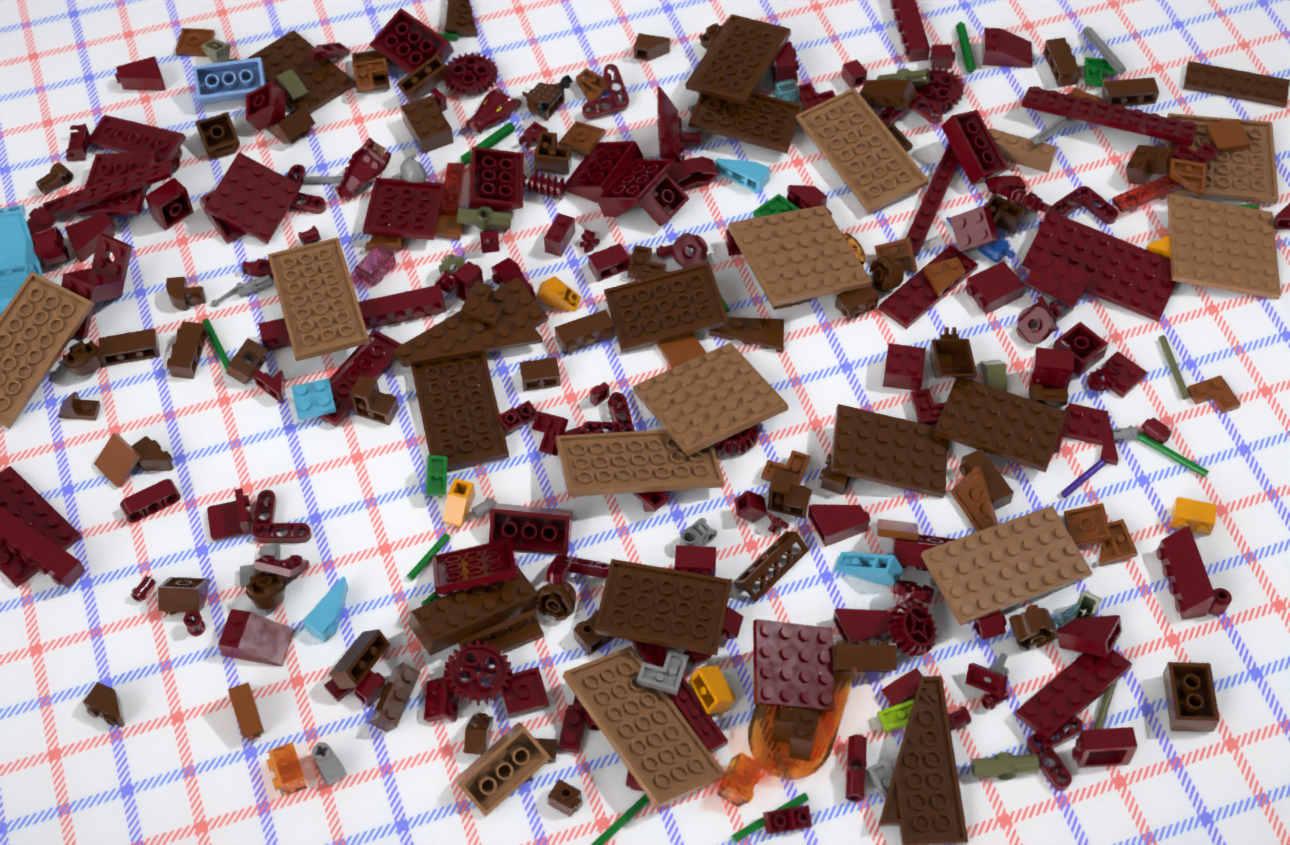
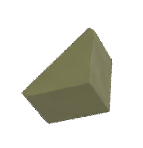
M212 39L200 46L213 63H221V60L230 59V45L228 43Z
M999 359L980 361L985 384L1007 392L1006 363Z
M1082 590L1070 619L1095 617L1102 598Z

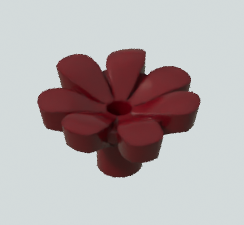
M585 229V234L581 236L583 241L580 242V247H584V252L588 253L594 250L593 245H599L600 240L595 238V232Z
M769 511L767 512V516L771 521L768 530L772 533H775L778 527L785 529L790 527V524L783 521L780 517L776 518Z

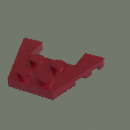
M1069 403L1064 410L1067 414L1053 452L1059 453L1062 437L1102 445L1100 459H1103L1107 464L1117 466L1119 458L1108 411Z

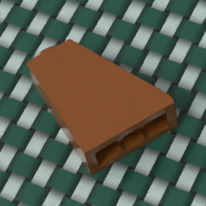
M247 682L227 689L242 737L244 739L248 738L249 741L260 738V733L265 731L250 683Z

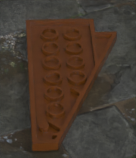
M921 676L878 822L879 827L899 826L901 845H966L968 843L942 676Z

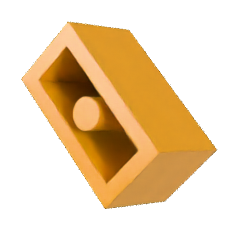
M1176 497L1172 506L1170 527L1180 530L1190 526L1191 531L1210 535L1215 526L1217 504Z
M718 666L699 667L689 679L707 714L727 712L737 700Z

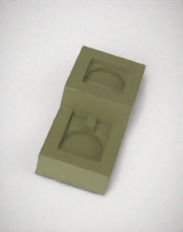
M291 69L276 76L283 90L287 91L293 102L308 95L307 89Z

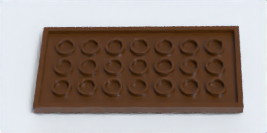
M485 353L411 366L429 455L448 456L447 470L509 458L503 426L497 418L500 413Z

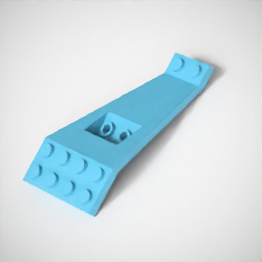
M25 204L0 208V316L31 271L44 277L38 257L33 249L34 244L25 219Z

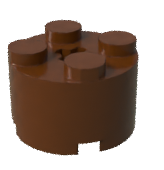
M1031 605L1026 608L1025 612L1009 618L1010 627L1021 650H1030L1029 646L1036 645L1037 648L1043 647L1055 640V634L1058 635L1049 610L1038 608V605Z

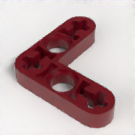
M607 64L603 71V77L610 96L585 103L582 108L584 118L595 119L621 112L628 108L629 97L619 69L615 64ZM608 70H611L612 72H614V74H613V78H614V79H613V80H612L611 74L608 73ZM618 84L621 89L615 91L612 89V85ZM619 95H621L622 102H624V105L619 103ZM603 103H608L610 105V109L604 110L602 109L601 105ZM587 108L593 110L592 114H590L589 111H587Z
M918 92L909 107H903L901 111H895V107H886L879 114V118L885 126L891 123L895 124L909 110H913L931 124H939L943 120L942 109ZM921 104L927 105L925 109L918 108Z
M300 164L293 165L286 177L302 185L304 182L303 178L306 176L305 167ZM299 192L290 209L322 214L326 210V204L322 197ZM299 200H306L303 204L297 203Z
M1088 186L1078 187L1052 205V212L1064 217L1069 216L1082 206L1105 224L1115 223L1118 217L1117 209ZM1067 201H1074L1076 204L1070 205ZM1092 203H1099L1101 206L1095 207Z
M620 392L612 393L607 401L612 422L587 421L583 424L580 434L605 433L603 429H608L611 433L635 431L626 397ZM617 414L623 415L625 420L618 418Z
M268 489L261 491L257 496L253 524L255 540L258 543L308 542L312 536L309 525L306 523H274L277 503L275 494ZM266 497H270V499H268L267 501L268 506H265L264 500H266ZM263 513L270 514L269 518L265 520H262L259 517ZM280 530L288 531L285 536L280 537L277 535Z
M557 555L547 568L546 581L551 584H562L570 572L607 578L610 564L567 555Z
M1079 717L1074 718L1058 732L1061 736L1059 740L1050 739L1047 742L1039 734L1034 733L1027 742L1028 752L1038 756L1039 768L1052 787L1058 791H1065L1069 788L1072 776L1054 751V748L1080 735L1083 722ZM1069 724L1077 726L1076 729H1068L1065 734L1064 730L1068 728ZM1034 741L1036 743H1041L1040 748L1038 746H1033ZM1051 758L1054 760L1055 765L1048 767L1044 764L1043 759ZM1058 776L1061 779L1065 778V783H1063L1062 781L1058 782Z

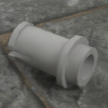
M1129 425L1128 428H1112L1114 441L1137 438V429L1132 427V425Z
M487 497L486 501L472 507L471 510L478 519L490 512L496 502L493 497Z

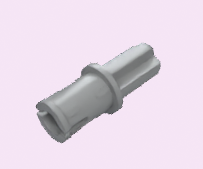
M266 275L255 280L251 279L250 282L236 286L239 296L242 297L252 292L257 293V290L272 285L273 281L270 275Z

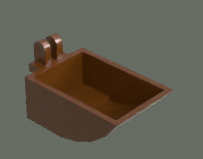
M944 327V334H940V339H931L929 357L936 379L977 377L969 339H959V334H956V327H952L951 334H949V327Z

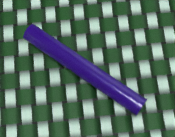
M1103 459L1097 461L1061 491V495L1067 498L1106 465Z

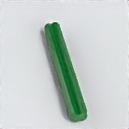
M960 21L955 27L966 71L973 73L976 70V65L965 23Z
M511 122L507 123L474 147L490 149L515 131L514 124ZM471 149L460 156L461 162L464 165L469 163Z

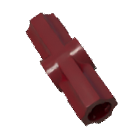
M858 734L848 737L845 799L850 802L864 801L867 738ZM852 766H858L861 770H854Z

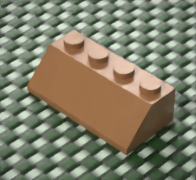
M989 128V132L1005 161L1049 173L1058 146L1043 142L1039 145H1034L1032 139Z
M518 722L457 776L454 781L486 817L550 760L551 757L526 727Z

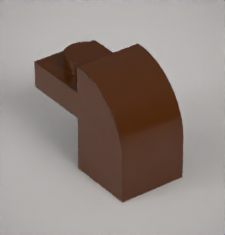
M185 276L166 279V290L171 304L175 308L188 311V305L206 303L203 286L188 287Z

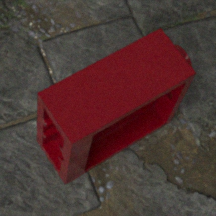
M1134 728L1081 730L1079 737L1076 738L1075 746L1072 747V758L1076 760L1077 767L1129 765L1138 747Z

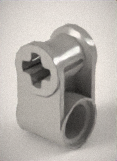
M700 518L681 532L680 545L704 546L714 540L717 536V531L706 523L705 518Z
M320 742L314 745L312 748L314 763L327 786L347 776L344 766L336 757L329 744Z

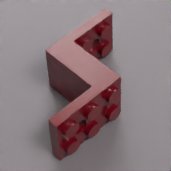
M104 233L98 234L92 267L64 273L61 286L93 303L122 297L133 246ZM110 253L113 254L114 261H111ZM93 308L74 335L81 338L88 336Z

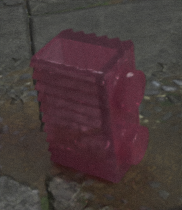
M378 244L354 267L356 277L371 286H375L377 282L383 280L386 273L395 268V254Z

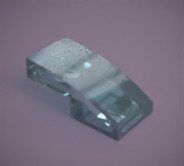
M1078 604L1070 605L1052 617L1056 629L1076 618L1080 608Z

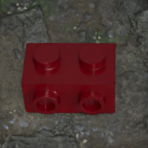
M41 206L38 209L34 208L30 212V218L27 221L30 235L53 227L58 219Z
M445 676L427 681L424 720L427 722L444 718L451 722L457 721L459 696L454 698V690L448 691L449 684H445Z

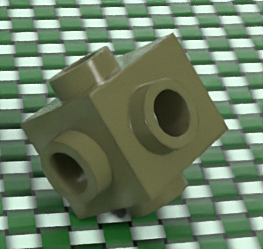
M454 254L446 255L443 260H440L441 265H438L440 274L444 269L453 274L465 264L464 257L462 255L455 256ZM451 265H454L453 270H450Z

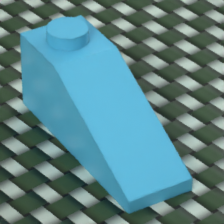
M721 158L715 160V165L720 175L756 193H760L770 181L771 169L758 162Z
M841 552L835 566L837 571L879 585L894 586V582L900 579L903 571L894 555Z
M342 576L303 620L306 631L323 642L332 638L339 627L349 589L345 577Z

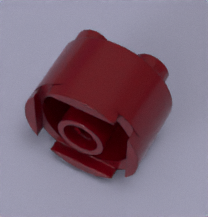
M57 226L31 234L32 240L36 244L33 247L37 257H41V263L44 268L70 259L68 247L64 245V237Z

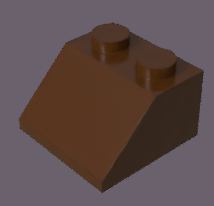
M305 106L291 111L285 118L272 124L267 130L283 144L287 142L292 144L299 139L298 136L301 133L305 135L312 130L311 126L316 123Z
M169 577L158 587V611H165L166 614H176L178 612H185L186 614L189 611L200 612L205 607L210 578Z

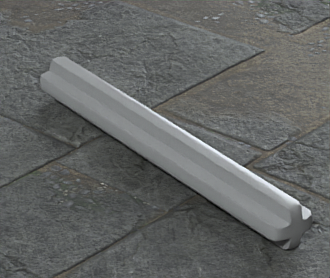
M1086 26L1083 34L1115 72L1124 75L1126 67L1092 27Z
M1062 116L1032 138L1034 145L1041 144L1075 119Z

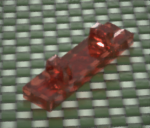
M447 163L444 182L445 190L440 208L441 215H458L465 163Z
M1168 174L1113 197L1112 203L1121 213L1126 211L1134 212L1138 206L1158 198L1159 200L1165 199L1169 193L1182 189V185L1171 179Z

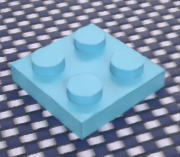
M329 378L291 386L299 421L336 412Z

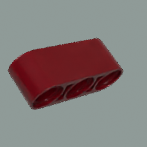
M165 479L126 497L121 501L120 508L127 521L135 523L175 504L180 500L181 495L171 479Z

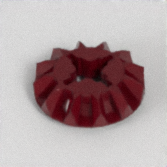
M1103 366L1102 369L1096 368V371L1090 372V376L1087 377V384L1094 391H1105L1116 384L1118 375L1112 367L1106 368Z

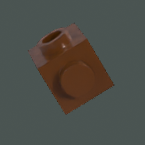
M558 779L547 796L549 806L569 817L572 816L574 811L578 812L583 804L581 790L561 779Z

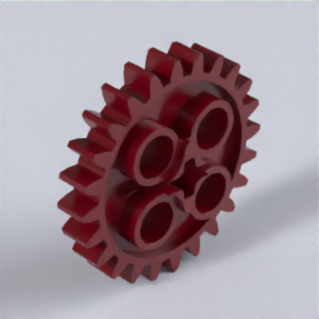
M465 52L464 56L458 54V58L452 57L453 62L448 61L446 66L451 74L444 79V82H446V87L449 86L450 91L454 90L455 94L461 92V96H463L464 93H467L468 97L471 93L474 96L477 95V92L483 94V90L489 91L488 87L493 88V83H496V78H498L495 62H492L491 58L487 59L486 55L481 57L480 53L474 55L471 52L468 55Z
M932 67V70H929L930 83L914 86L918 93L945 112H947V107L953 109V104L958 105V101H961L962 96H964L962 79H959V74L954 75V70L948 72V68L943 71L942 67H939L938 70ZM921 104L918 106L919 109L923 107L925 109L927 107V105Z
M999 184L996 191L1007 197V200L1019 206L1021 203L1024 204L1023 207L1029 211L1038 212L1040 210L1050 214L1053 208L1052 205L1043 202L1042 198L1032 192L1026 195L1027 191L1022 188L1018 189L1013 186L1009 188Z
M477 640L474 646L468 641V647L461 644L460 651L453 649V655H448V662H445L444 676L446 677L445 684H449L448 691L454 690V698L461 695L460 702L469 699V705L474 700L477 706H480V702L483 700L488 705L490 698L496 702L497 695L503 697V690L508 691V684H511L512 677L510 676H512L513 670L510 669L511 662H506L508 655L501 656L502 648L496 651V644L488 647V642L485 641L482 646L479 640ZM467 660H474L475 662H474V663H468V662H466V661H467ZM492 664V665H494L495 667H494V668H489V667H487V665ZM462 678H468L469 681L466 682V681H462L461 679H462ZM482 683H489L490 686H483Z

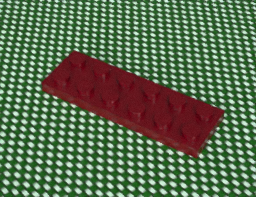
M104 115L87 139V142L91 146L119 153L155 151L158 154L156 162L167 159L171 162L185 141L186 136L180 132Z
M949 245L927 265L958 257L965 269L964 275L959 280H956L950 288L947 287L943 294L938 297L925 275L923 267L879 305V310L907 330L977 270L978 264L962 252H959L952 245Z
M374 329L368 335L370 343L358 346L329 379L336 412L318 417L337 427L353 409L350 392L359 376L378 380L396 360L392 350L402 345L401 343Z
M1113 649L1107 658L1083 653L1016 710L1015 716L1048 742L1132 668V663Z

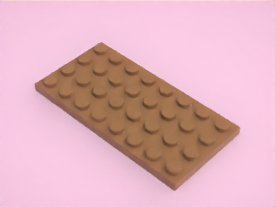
M855 87L796 115L800 126L868 214L929 184V179Z
M338 237L267 254L296 362L370 343Z
M32 271L0 316V425L11 429L94 306L92 301Z
M666 430L556 436L555 442L568 497L724 487L723 475L713 445L687 456Z
M1053 505L930 548L920 554L960 626L1078 582L1093 574Z
M632 646L564 671L562 677L656 809L725 778L726 773L667 693L636 684L643 661Z

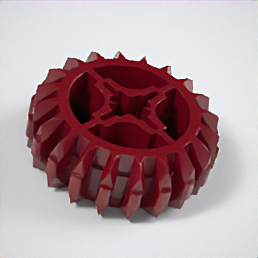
M754 425L713 444V446H715L717 451L722 449L723 455L726 452H729L731 456L733 452H736L738 455L741 454V451L747 453L748 448L752 449L758 441L759 425ZM748 431V433L743 437L742 435L744 434V432Z
M916 600L904 601L897 604L889 612L890 617L887 621L890 624L887 628L890 629L891 633L888 636H892V643L897 644V650H902L903 654L914 657L924 655V653L929 652L936 645L934 640L938 638L935 634L938 629L934 626L936 621L932 620V614L928 613V607H923V604L917 603Z

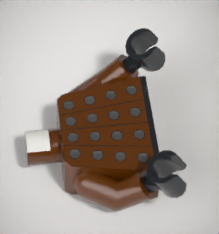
M569 75L564 76L556 84L539 82L533 89L527 86L523 89L522 95L527 98V108L532 116H540L546 121L553 116L565 102L564 89L570 88V83L573 82Z

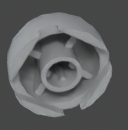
M415 154L407 157L400 166L401 175L399 176L401 180L413 183L430 182L426 181L429 177L421 162H417L415 159L417 158Z

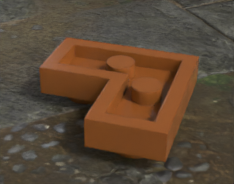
M386 58L352 64L358 92L375 89L373 77L389 74Z
M1221 375L1190 385L1187 388L1190 397L1196 405L1213 399L1222 414L1238 409L1241 405Z
M792 450L786 465L767 460L761 479L771 482L775 469L785 470L794 474L793 485L800 486L811 456Z

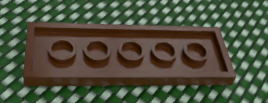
M1188 61L1183 89L1285 108L1290 80Z

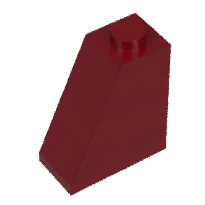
M155 56L116 66L117 74L114 75L117 84L121 83L123 90H166Z
M103 212L64 228L80 263H82L95 253L98 234L104 233L114 237L113 228L116 226L112 217L108 218L106 212Z
M812 504L809 505L808 518L825 547L868 531L869 522L871 521L868 512L864 511L861 505Z
M834 609L833 621L842 639L849 641V644H857V641H869V645H875L876 642L892 639V636H888L891 632L887 628L890 624L887 621L890 617L887 610Z
M1120 615L1065 619L1061 627L1057 628L1058 635L1056 634V638L1059 642V648L1107 658L1122 633Z

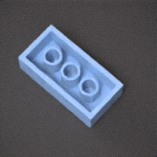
M261 57L192 66L197 100L200 105L246 99V94L266 84Z

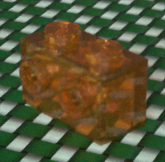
M293 742L268 750L270 759H267L266 762L269 771H274L275 777L272 778L275 791L280 790L282 797L307 789Z
M742 752L732 757L717 795L738 808L746 803H750L754 796L753 789L761 778L760 771L763 765Z

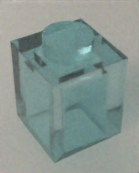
M794 79L775 83L774 91H772L774 98L793 103L799 102L800 90Z

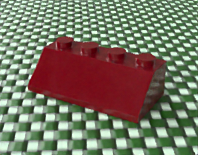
M978 110L952 115L941 126L972 186L985 183L986 179L996 177L1009 169Z
M495 503L491 508L489 543L510 538L513 550L568 555L573 511Z
M1186 526L1162 539L1159 547L1156 549L1157 558L1161 560L1163 565V575L1167 577L1169 582V592L1175 599V609L1180 613L1182 620L1205 617L1216 597L1190 526Z
M919 534L917 541L893 538L892 555L896 557L902 568L913 566L917 570L927 571L928 568L920 554L930 548L956 540V538Z

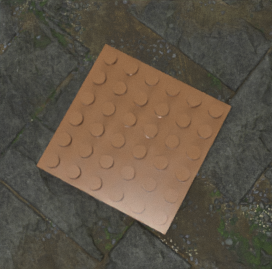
M1168 113L1167 118L1174 117L1180 121H1191L1198 124L1193 145H1185L1194 151L1204 142L1213 146L1205 130L1207 123L1233 120L1232 118ZM1239 119L1251 142L1250 148L1220 152L1207 166L1205 194L1203 197L1277 204L1279 195L1272 122ZM1168 141V148H1172L1173 151L1180 143ZM1169 177L1170 194L1202 197Z
M1169 193L1167 208L1172 281L1279 299L1281 290L1273 212Z
M825 205L728 223L727 228L772 306L871 286L872 280Z
M731 342L633 386V392L687 456L788 410V404Z

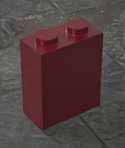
M1002 261L969 277L965 290L977 302L978 307L983 309L986 314H989L1023 297L1025 284Z

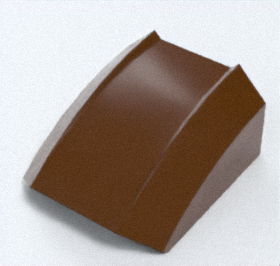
M228 111L204 120L195 121L200 139L208 155L219 158L237 151L240 142Z

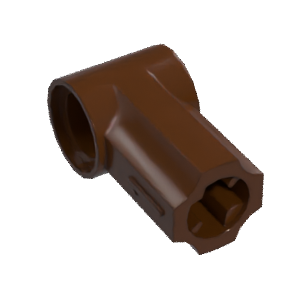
M56 163L51 167L50 173L35 183L39 190L46 194L60 184H69L73 180L74 175L62 163Z
M1034 384L1028 389L1030 400L1045 405H1067L1068 389L1045 388L1042 384Z

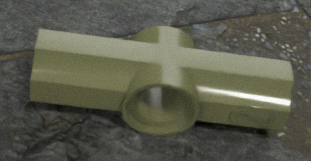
M901 68L897 70V73L879 75L877 80H912L913 85L916 86L930 83V75L928 69L910 71L907 68Z
M458 207L457 223L476 225L481 230H487L490 227L510 229L512 214L494 212L489 207H480L478 210Z
M1002 752L994 755V757L972 759L971 772L974 779L997 777L999 780H1009L1017 775L1038 774L1039 759L1036 754L1012 755L1010 752Z

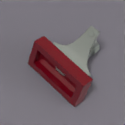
M1001 653L996 662L989 668L976 663H969L965 684L998 697L1005 696L1009 669L1004 666L1008 655Z

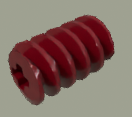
M535 171L528 180L527 191H532L535 194L539 192L540 195L545 194L546 197L552 196L553 199L558 198L561 201L565 195L566 184H564V178H561L560 182H558L557 176L551 180L550 174L547 178H545V173L538 177V171Z

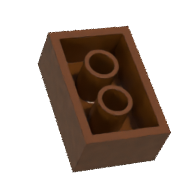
M432 95L400 106L402 120L422 154L454 143L452 128Z
M1168 662L1162 674L1170 730L1214 732L1220 719L1211 663Z

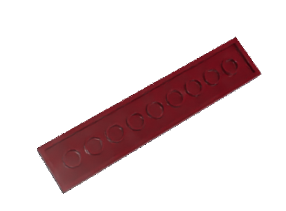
M1029 86L1021 104V107L1188 146L1193 145L1198 129V124L1191 121H1180L1174 117L1160 116L1157 113L1150 114L1139 109H1128L1122 105L1115 106L1104 101L1097 102L1090 98L1075 97L1073 94H1062L1055 90L1041 89L1038 86Z

